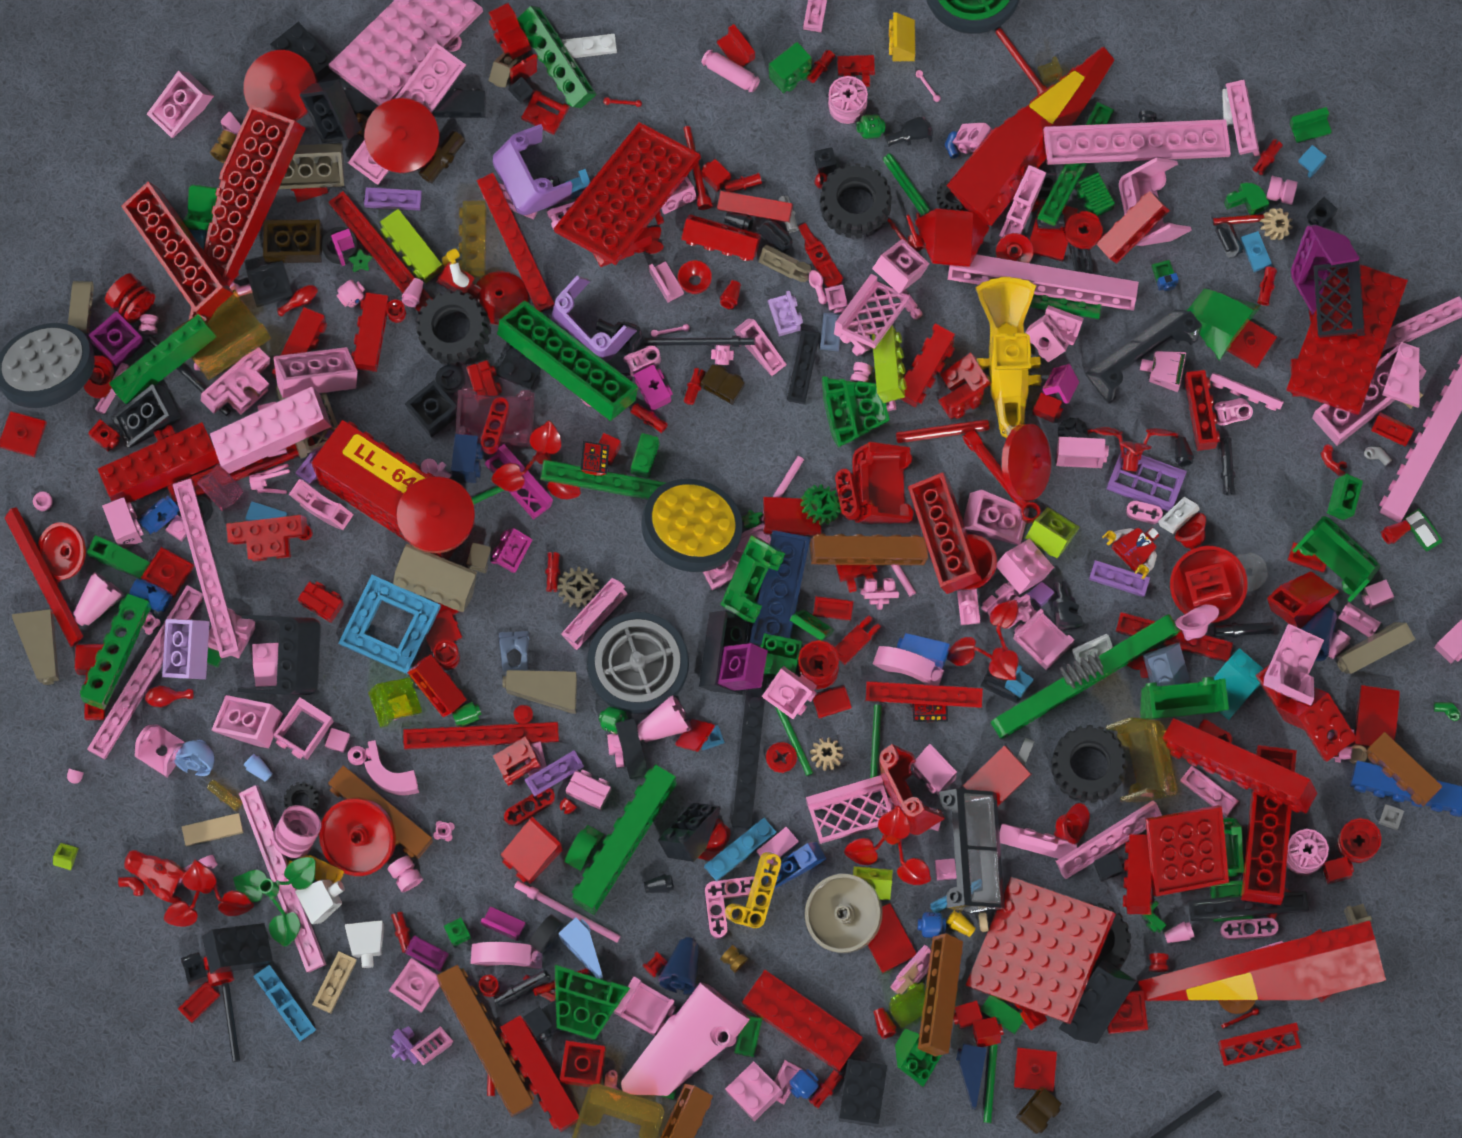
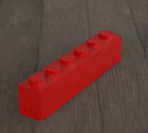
M521 1015L501 1026L502 1033L499 1034L505 1044H510L512 1049L509 1052L514 1061L519 1060L522 1066L519 1070L524 1078L529 1077L532 1082L529 1084V1087L534 1095L538 1094L541 1101L539 1104L544 1113L548 1111L551 1115V1118L548 1120L554 1130L558 1128L562 1132L580 1121L581 1119Z

